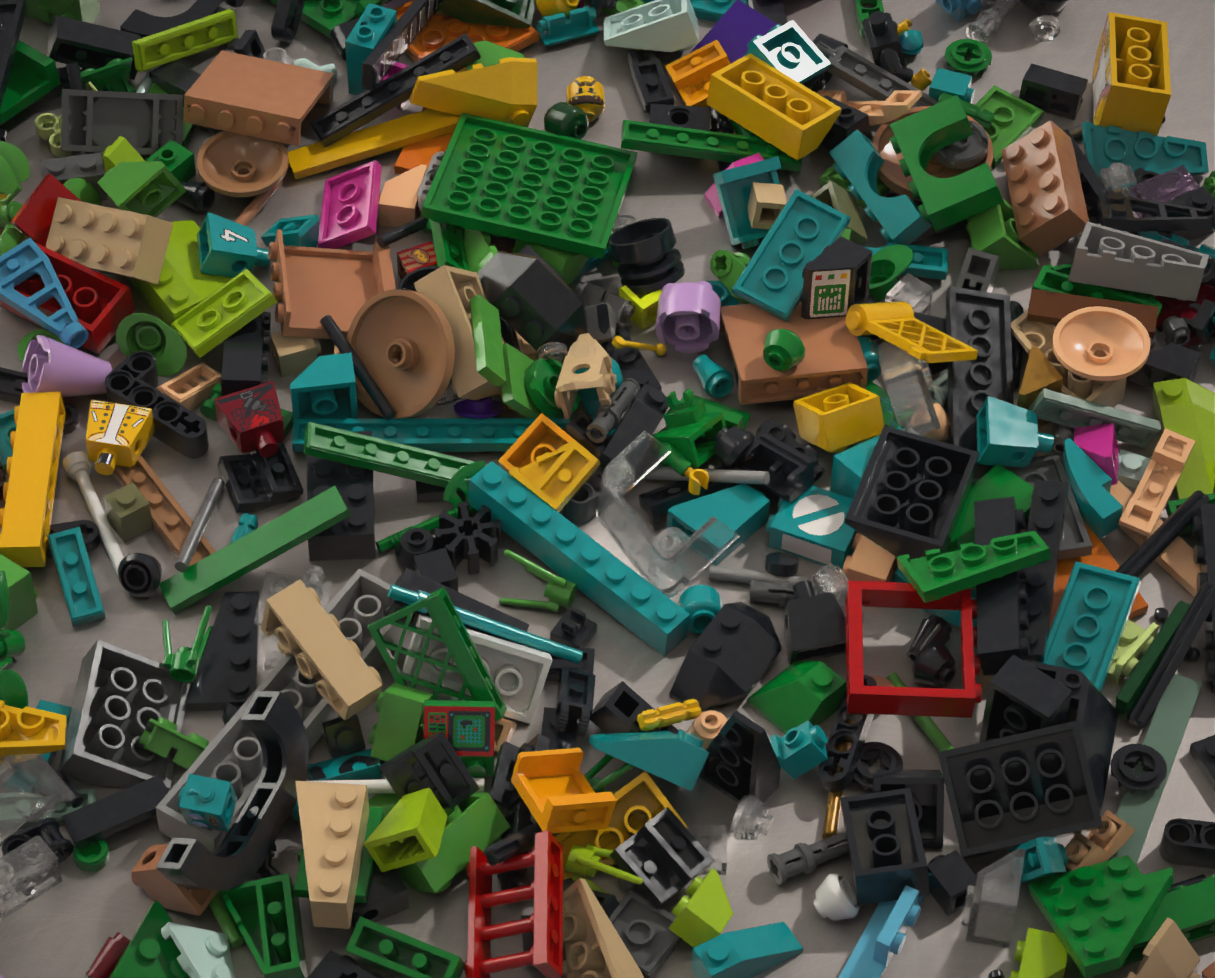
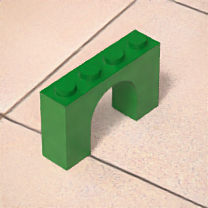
M958 95L890 124L894 136L889 138L896 155L902 153L904 158L898 161L905 177L911 175L913 181L908 183L915 200L921 198L923 204L919 205L918 209L925 219L924 223L931 221L935 232L1004 203L988 163L950 178H938L926 173L927 165L936 152L974 135Z

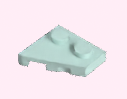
M168 922L161 929L163 938L165 940L172 938L181 952V955L176 959L190 978H235L227 934Z

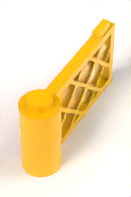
M904 301L854 304L848 309L845 317L846 326L851 334L855 336L876 335L927 363L976 360L978 350L914 318L911 305Z

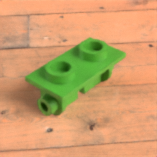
M161 717L157 721L152 718L149 720L147 726L153 730L151 733L144 730L139 740V743L145 745L143 749L166 759L171 748L177 750L172 763L186 770L189 769L209 744L208 740L197 734L190 733L188 737L176 731L178 727L176 724Z

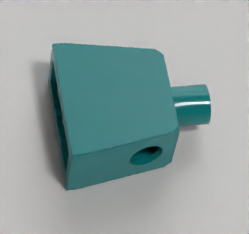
M987 396L976 415L978 464L1026 467L1037 451L1049 454L1052 450L1054 436L1038 432L1037 415L1033 411Z

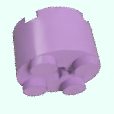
M706 281L678 284L668 283L664 285L658 299L656 335L661 343L665 345L668 342L674 345V350L678 352L696 353L708 349L709 343L714 340L715 342L717 341L720 328L721 301L719 296L712 290V285Z

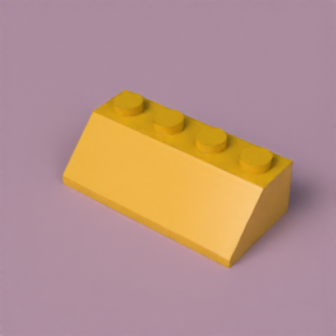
M751 53L711 74L706 102L707 105L717 110L720 114L727 116L743 128L748 129L796 160L818 148L841 114L842 109Z

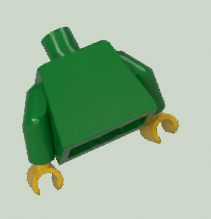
M722 412L703 414L697 423L668 428L665 426L658 433L652 434L647 443L649 451L657 453V457L663 467H672L682 477L687 476L689 478L688 490L694 495L700 494L701 486L704 489H708L709 475L707 471L693 469V467L701 466L716 454L714 451L716 443L713 440L726 427Z

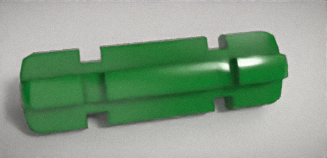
M942 93L937 104L954 96ZM960 99L966 115L973 118L985 129L991 127L995 116L993 112L986 109L980 111V107Z

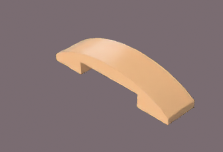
M819 90L817 92L822 97L827 95L868 114L870 126L897 119L905 114L922 97L921 90H895L885 101H847L844 90Z
M1165 428L1152 458L1119 520V525L1147 537L1151 535L1178 482L1195 444V440Z

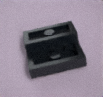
M277 443L278 451L270 457H262L258 449L251 451V454L220 456L217 466L237 513L272 507L303 494L304 489L284 443Z
M442 731L412 745L378 767L399 800L403 795L430 787L442 808L445 809L448 806L452 809L480 789Z
M668 807L645 823L637 833L615 848L610 854L623 871L643 879L641 885H635L656 909L670 900L715 861Z

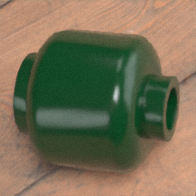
M559 102L550 107L545 113L544 129L546 132L582 139L588 130V117L582 109L567 102Z

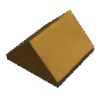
M1031 347L1017 406L1029 410V406L1043 388L1061 393L1063 377L1036 347ZM1037 418L1038 428L1050 423V421Z

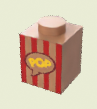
M432 241L397 252V268L401 280L408 273L418 268L438 266Z

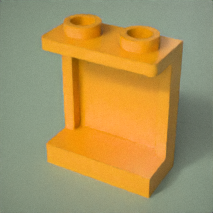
M581 748L530 751L518 754L511 782L542 831L548 830L551 834L609 828L617 800L612 792L595 793L580 770L584 756Z

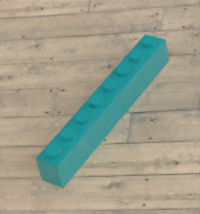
M493 461L469 479L468 503L473 508L480 511L481 505H485L491 509V522L500 519L502 530L564 579L576 583L579 591L662 656L668 655L687 637L690 618L688 612Z

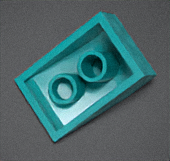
M679 729L678 734L670 731L590 735L588 740L595 749L690 791L693 790L709 754L702 747L703 741L698 739L699 737L682 729Z

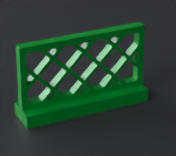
M445 587L367 626L396 683L408 686L407 680L412 682L411 688H415L416 684L433 689L435 690L433 700H437L439 692L458 698V701H495V721L503 718L507 708ZM426 607L432 618L429 631L410 624L413 612ZM407 616L406 622L399 621V619ZM388 624L403 628L399 644L396 645L385 641L379 629ZM435 626L439 634L433 632ZM407 631L426 636L421 653L402 647ZM431 639L445 644L448 650L445 661L426 655ZM389 649L396 651L394 657ZM400 653L419 659L414 676L400 671L397 665ZM451 657L455 665L449 663ZM423 661L442 667L437 684L418 677ZM447 669L461 675L464 681L461 692L442 686ZM466 688H468L471 696L465 694Z

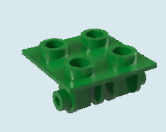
M132 57L124 60L117 58L108 62L102 68L96 70L89 68L80 72L83 89L86 90L85 83L91 82L98 91L136 93L134 84H128Z

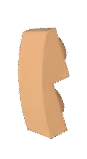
M1107 809L1101 817L1103 828L1092 830L1087 837L1081 833L1075 834L1067 844L1065 850L1068 863L1065 866L1072 871L1080 867L1107 861L1128 841L1136 830Z

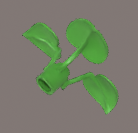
M0 141V193L9 195L0 201V229H5L0 236V256L28 239L10 222L23 206L19 202L12 200L22 190L20 183L29 178L30 167L25 154L15 145ZM71 178L63 184L82 202L102 206L99 194L85 179Z

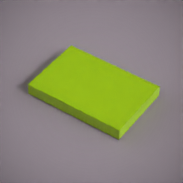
M245 269L170 325L181 335L193 352L201 358L274 305L277 300L248 269Z

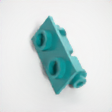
M587 5L583 8L569 11V17H566L564 13L548 17L543 16L542 20L538 21V25H535V29L539 33V37L545 47L600 33L593 20L597 17L594 7L589 8Z

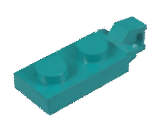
M887 242V246H883V247H879V248H872V247H865V248L871 250V251H872V256H873L875 253H877L878 251H880V250L883 249V248H886V247H889V246H892V245H899V244H898V243H889V242ZM900 244L912 249L914 255L912 263L900 275L946 280L949 250Z

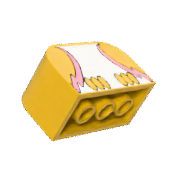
M1109 12L1098 45L1093 68V123L1103 127H1120L1121 130L1133 132H1149L1151 135L1157 136L1171 97L1167 22Z

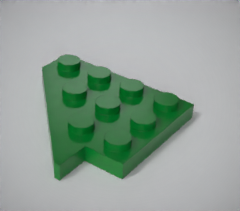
M1126 855L1029 882V894L1084 977L1088 978L1121 968L1172 886L1174 870L1170 867L1143 875L1130 856Z

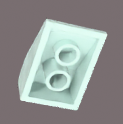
M655 0L604 18V42L606 46L663 52L687 51L699 43L698 20L690 0Z

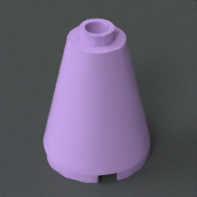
M37 335L38 340L30 341L22 367V372L28 373V383L22 382L24 393L60 392L62 398L106 393L105 378L113 371L109 362L46 336Z

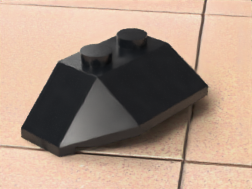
M498 251L478 271L477 274L488 302L499 310V315L536 351L564 361L571 345L577 341L579 335L589 333L587 330L584 301L539 257Z
M742 602L724 604L688 650L671 688L669 697L681 703H684L686 700L696 699L699 702L701 712L708 710V707L723 705L746 697L782 649L770 617Z

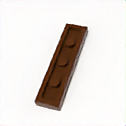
M1032 289L1027 321L1057 325L1061 319L1073 311L1095 306L1110 307L1135 317L1146 328L1149 337L1154 339L1158 307Z

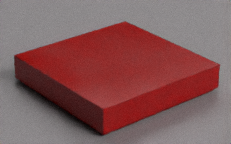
M47 174L10 223L26 237L46 247L58 197L76 201L81 200L53 175Z

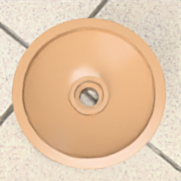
M1095 306L1073 311L1061 319L1054 330L1052 346L1058 361L1072 373L1095 381H1113L1128 377L1143 367L1150 352V337L1143 324L1132 315L1115 308Z

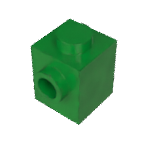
M172 139L146 159V162L162 161L179 182H188L196 175L194 153Z

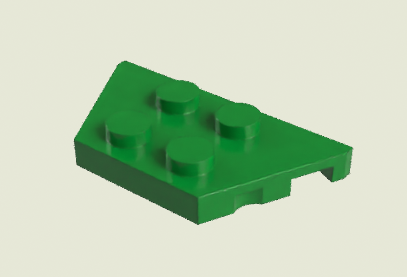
M156 899L149 906L109 978H190L176 959L181 955V952L173 939L165 940L161 934V929L168 922H174L162 904Z

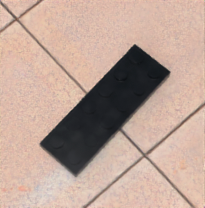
M950 286L946 291L947 335L978 350L976 360L947 362L949 444L977 451L976 415L987 396L1014 405L1010 296Z

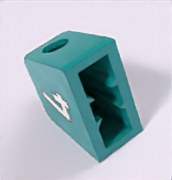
M207 213L197 233L201 273L234 278L245 269L251 272L254 265L262 268L269 266L268 250L257 247L255 231L252 228L213 213Z

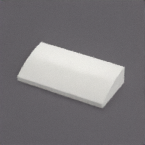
M419 614L416 627L429 631L432 618ZM435 626L433 632L439 634ZM466 628L507 708L504 716L531 724L552 663L551 655ZM413 633L409 649L421 653L426 636ZM431 639L426 655L445 661L448 650L443 642ZM407 655L402 672L414 676L419 659ZM451 657L449 663L455 665ZM423 661L418 677L437 684L442 667ZM447 669L442 686L461 692L464 683L461 675ZM406 680L408 686L410 687L412 682ZM419 684L415 686V689L432 694L435 692V690ZM466 688L465 694L471 696L468 688ZM439 692L438 694L440 697L458 701V698Z

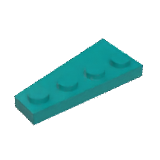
M1086 121L1081 124L1085 157L1101 182L1134 180L1133 172L1138 168L1158 173L1162 178L1206 175L1209 172L1206 142L1172 136L1161 137L1151 135L1149 132L1121 130L1120 127L1114 126L1103 127Z

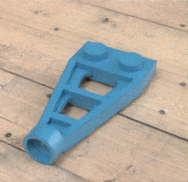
M28 238L0 256V300L59 337L65 345L75 349L82 346L86 342L89 333L79 322L48 256L31 238ZM34 274L40 275L45 285V288L30 297H26L14 289L15 286ZM54 297L62 309L48 317L37 307Z

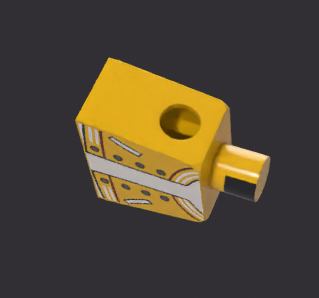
M91 400L86 431V448L88 459L96 462L94 468L98 473L111 475L116 465L132 467L136 464L155 430L152 409Z

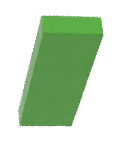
M478 294L470 299L477 372L494 386L499 387L506 383L499 310Z

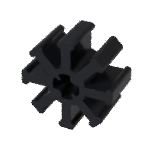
M461 502L457 504L458 519L449 515L446 510L439 515V528H435V541L438 549L446 548L455 571L463 559H468V574H479V558L487 561L490 566H494L498 561V548H502V525L500 519L491 522V509L487 506L481 505V510L472 518L469 517V503Z

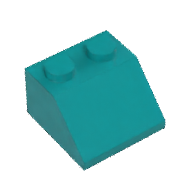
M352 353L319 356L290 384L293 419H358Z

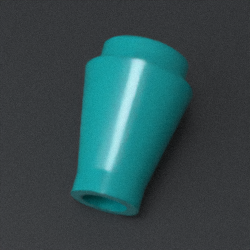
M701 355L694 360L693 369L697 372L703 388L709 396L722 398L731 392L734 386L731 372L712 361L707 355Z

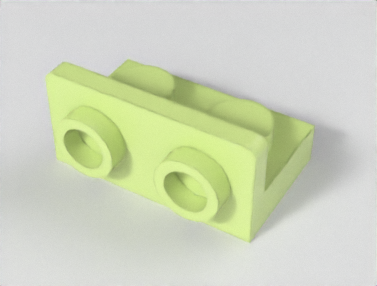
M1127 620L1106 678L1107 681L1118 686L1125 677L1129 678L1156 637L1159 625L1153 622L1145 630L1131 620Z

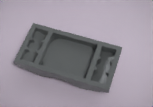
M62 89L60 151L104 152L119 136L124 137L139 154H154L171 139L182 146L183 95Z

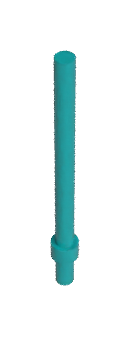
M394 584L390 586L388 591L389 598L409 605L431 595L421 590H418L416 593ZM454 606L465 625L549 653L575 664L581 662L583 651ZM426 607L418 610V612L424 614L428 612Z

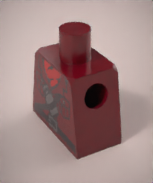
M273 381L214 399L217 422L240 452L247 453L258 449L262 457H270L278 451L277 443L282 442L285 439L282 413Z

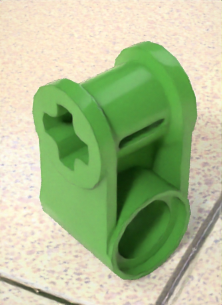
M717 250L710 259L712 273L724 284L735 299L743 304H752L732 293L733 286L750 261L749 257L740 252L732 254L728 250Z

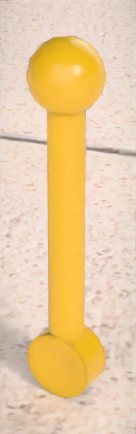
M615 336L612 340L613 346L617 349L629 347L653 351L659 356L664 355L667 351L666 346L662 343L650 345L626 341L620 336Z

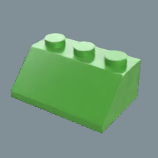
M475 792L454 808L450 809L447 806L444 809L448 817L436 857L392 870L418 892L436 894L447 889L452 884L451 879L460 871L466 870L467 863L470 862V847L477 846L483 852L486 847L502 839L501 835L510 828V825L489 793Z

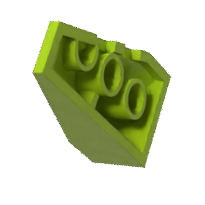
M1186 378L1153 383L1152 407L1156 420L1161 421L1160 436H1162L1166 428L1195 440L1192 451L1175 486L1177 498H1189L1197 490H1201L1204 494H1213L1215 483V393Z

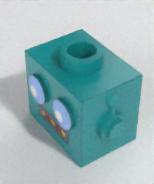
M189 774L185 787H182L180 790L177 805L187 824L228 832L237 803V796L229 781Z

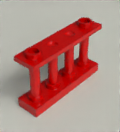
M548 830L535 833V848L532 849V852L515 855L494 866L487 863V857L477 846L470 847V862L466 866L469 878L467 960L464 962L466 978H490V973L530 965L537 968L547 978L562 977L564 846ZM535 866L534 880L530 885L492 892V875ZM534 899V913L531 914V917L491 925L492 907ZM534 932V945L529 951L490 958L491 940Z

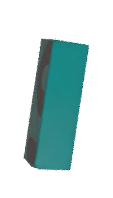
M371 748L310 764L307 775L309 781L382 779V772L378 768L381 764L379 759L370 757Z

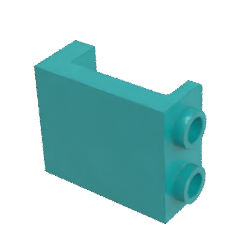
M778 156L713 174L731 245L741 243L743 249L760 245L759 238L767 235L768 229L751 228L747 205L753 182L780 184L776 171L781 168Z

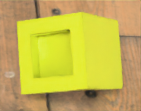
M626 285L619 288V296L631 301V305L635 307V312L630 319L641 330L656 323L658 299L662 289L653 291L650 294H634Z

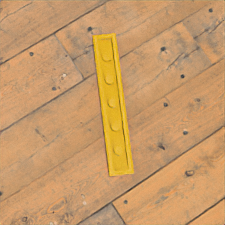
M429 108L351 132L327 147L318 142L288 151V165L294 179H301L399 149L405 145L454 132L460 116Z

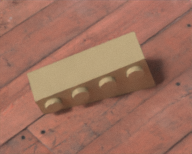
M299 579L266 600L261 630L267 637L272 634L277 637L279 644H277L278 649L286 657L293 654L296 658L298 671L306 679L315 678L317 680V691L346 720L377 701L382 688V679L374 667H368L363 661L360 649L352 640L348 641L343 635L336 617L331 613L327 614L322 608L320 598L315 590L311 587L307 588L302 580Z

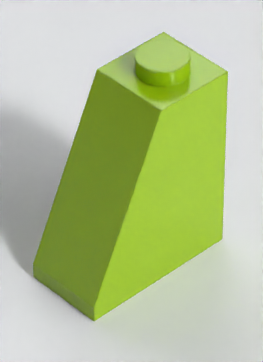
M430 787L402 796L363 844L381 872L436 857L439 852L448 816Z

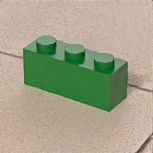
M361 916L345 949L351 958L399 978H460L464 970V962L461 957Z

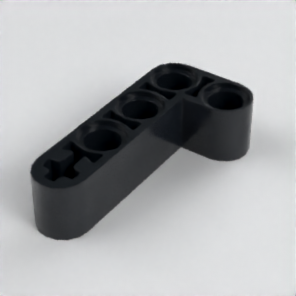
M147 351L134 352L107 375L105 387L108 402L152 409L155 429L152 436L187 458L196 459L207 453L209 442L206 422L192 411L155 389L158 386L156 360L152 353Z

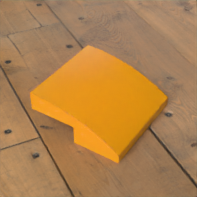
M715 40L665 65V68L685 106L710 107L706 102L711 74L731 63L719 41Z

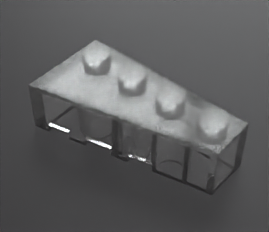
M884 339L875 341L884 384L899 429L904 431L906 427L910 426L919 434L941 428L929 388L934 386L929 363L917 359Z

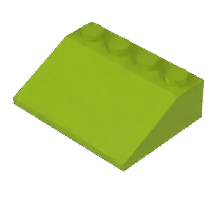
M193 220L171 222L173 226L158 284L127 278L158 317L171 328L170 324L233 279L231 277L200 272L197 233L200 227Z

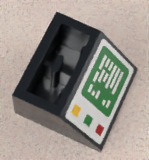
M839 237L834 243L826 246L818 257L813 261H809L802 272L804 282L803 293L800 298L802 303L801 317L804 319L846 317L847 311L852 305L866 303L869 295L872 251L844 237Z

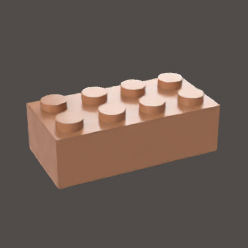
M1050 120L1001 150L1018 239L1040 257L1083 232L1086 223L1089 222L1072 138Z

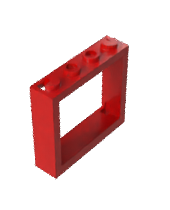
M848 580L845 598L847 713L972 718L975 703H981L982 688L981 684H975V676H979L980 660L978 655H974V647H978L977 627H973L972 619H977V600L971 599V588L925 603L910 583ZM862 607L959 610L963 689L865 686Z

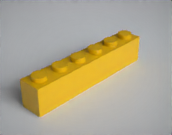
M60 392L21 393L20 406H15L14 421L17 427L16 431L11 432L10 437L13 455L7 458L9 482H4L3 498L6 504L5 508H0V527L2 528L0 534V554L21 567H45L47 535L50 534L66 414Z

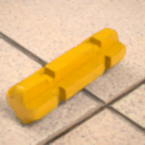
M696 699L684 701V703L678 702L658 707L656 710L643 711L641 714H638L637 721L642 731H649L655 729V727L661 728L680 723L682 720L695 719L701 715V708Z

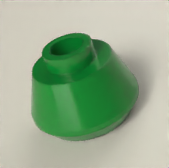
M774 329L766 335L763 358L771 368L785 371L799 365L803 361L805 347L797 334L787 329Z

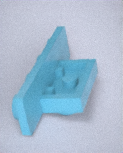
M906 885L898 900L880 902L839 978H881L894 954L898 955L901 952L906 940L905 932L909 926L914 927L921 912V907L919 906L925 896L918 897L919 891Z

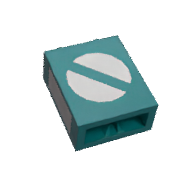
M816 486L810 487L791 503L779 498V510L777 514L772 513L766 525V532L770 533L768 547L842 572L847 555H851L853 552L852 546L857 533L855 529L845 524V518L853 499Z

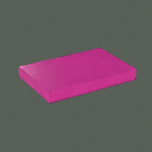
M376 160L325 180L318 248L337 249L376 234L382 166Z

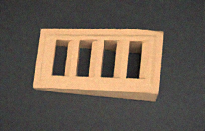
M202 362L157 387V390L192 411L210 395L211 390L216 384H221L222 374Z

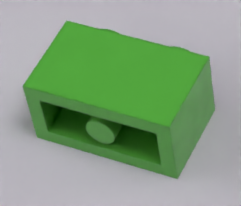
M394 683L384 692L382 691L376 702V711L379 712L378 722L373 725L369 736V744L373 745L370 757L388 761L423 740L424 700H433L434 694Z

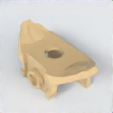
M589 333L580 334L577 341L571 345L568 355L565 356L554 393L555 403L558 409L562 408L565 419H570L578 390L596 388L601 406H610L611 393L615 392L617 380L616 374H613L611 370L612 358ZM590 368L588 371L584 373H575V371H577L578 369Z

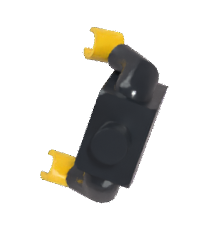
M877 11L862 21L868 49L874 64L907 83L911 82L915 88L921 91L925 90L932 83V80L929 79L930 74L922 68L914 75L913 70L906 67L899 37L903 32L911 30L909 27L913 23L909 19H905L897 25L892 20L890 13Z

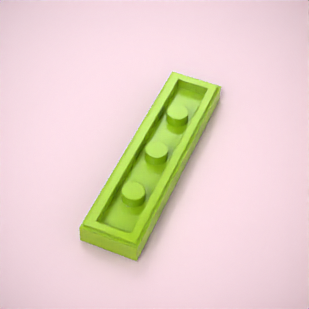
M227 9L132 41L136 70L143 72L238 38L235 11Z

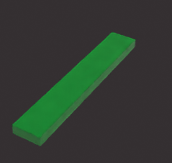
M623 120L622 149L729 163L760 153L764 160L778 156L781 164L780 169L801 171L802 158L796 160L759 137Z
M308 422L305 428V455L446 488L449 480L457 471L475 462L313 422ZM469 476L465 478V481L468 484V486L470 479Z
M333 486L189 566L187 571L179 572L164 580L159 586L170 609L175 614L346 519L351 514L336 486Z

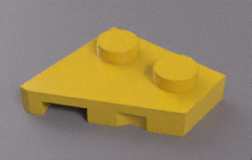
M573 440L560 446L555 452H547L536 457L537 461L519 469L517 466L512 468L508 473L557 512H560L601 463L599 459Z

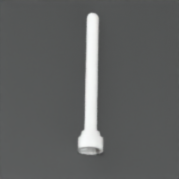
M72 452L63 459V467L67 476L77 481L118 576V566L124 556L89 477L92 465L85 452Z

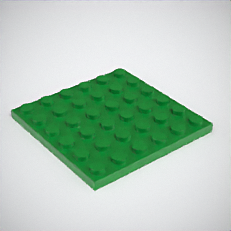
M462 113L423 203L421 217L436 223L453 224L467 230L491 233L497 237L505 236L522 240L528 244L535 243L549 246L558 251L566 250L583 254L589 258L597 257L604 259L609 238L613 233L636 164L638 152Z

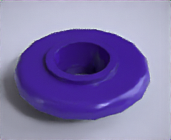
M492 396L479 400L466 399L457 402L454 405V411L459 416L465 418L487 419L499 416L504 411V404L492 400Z

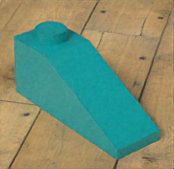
M1057 837L1035 838L1008 850L1017 885L1067 872L1065 865L1068 863L1067 853L1063 844H1059Z
M784 921L726 932L693 948L691 972L696 978H752L802 953L803 947Z

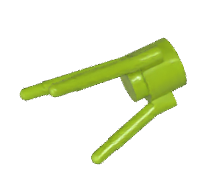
M574 844L565 865V871L573 873V881L583 878L591 890L608 893L587 878V876L593 878L597 870L638 885L643 883V879L600 862L601 858L598 856L612 858L610 854L613 850L597 848L590 844H586L585 847Z

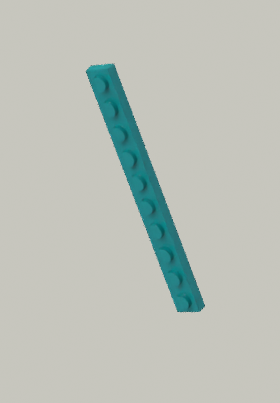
M536 418L293 419L292 449L293 452H304L305 428L308 422H313L350 432L372 431V437L433 452L507 451ZM573 418L549 419L563 430ZM616 429L610 431L608 434L612 437Z

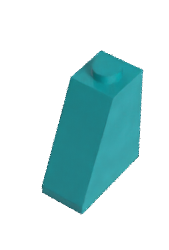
M740 484L672 506L668 510L667 531L717 566L768 522L770 500L761 491L755 490L747 484Z

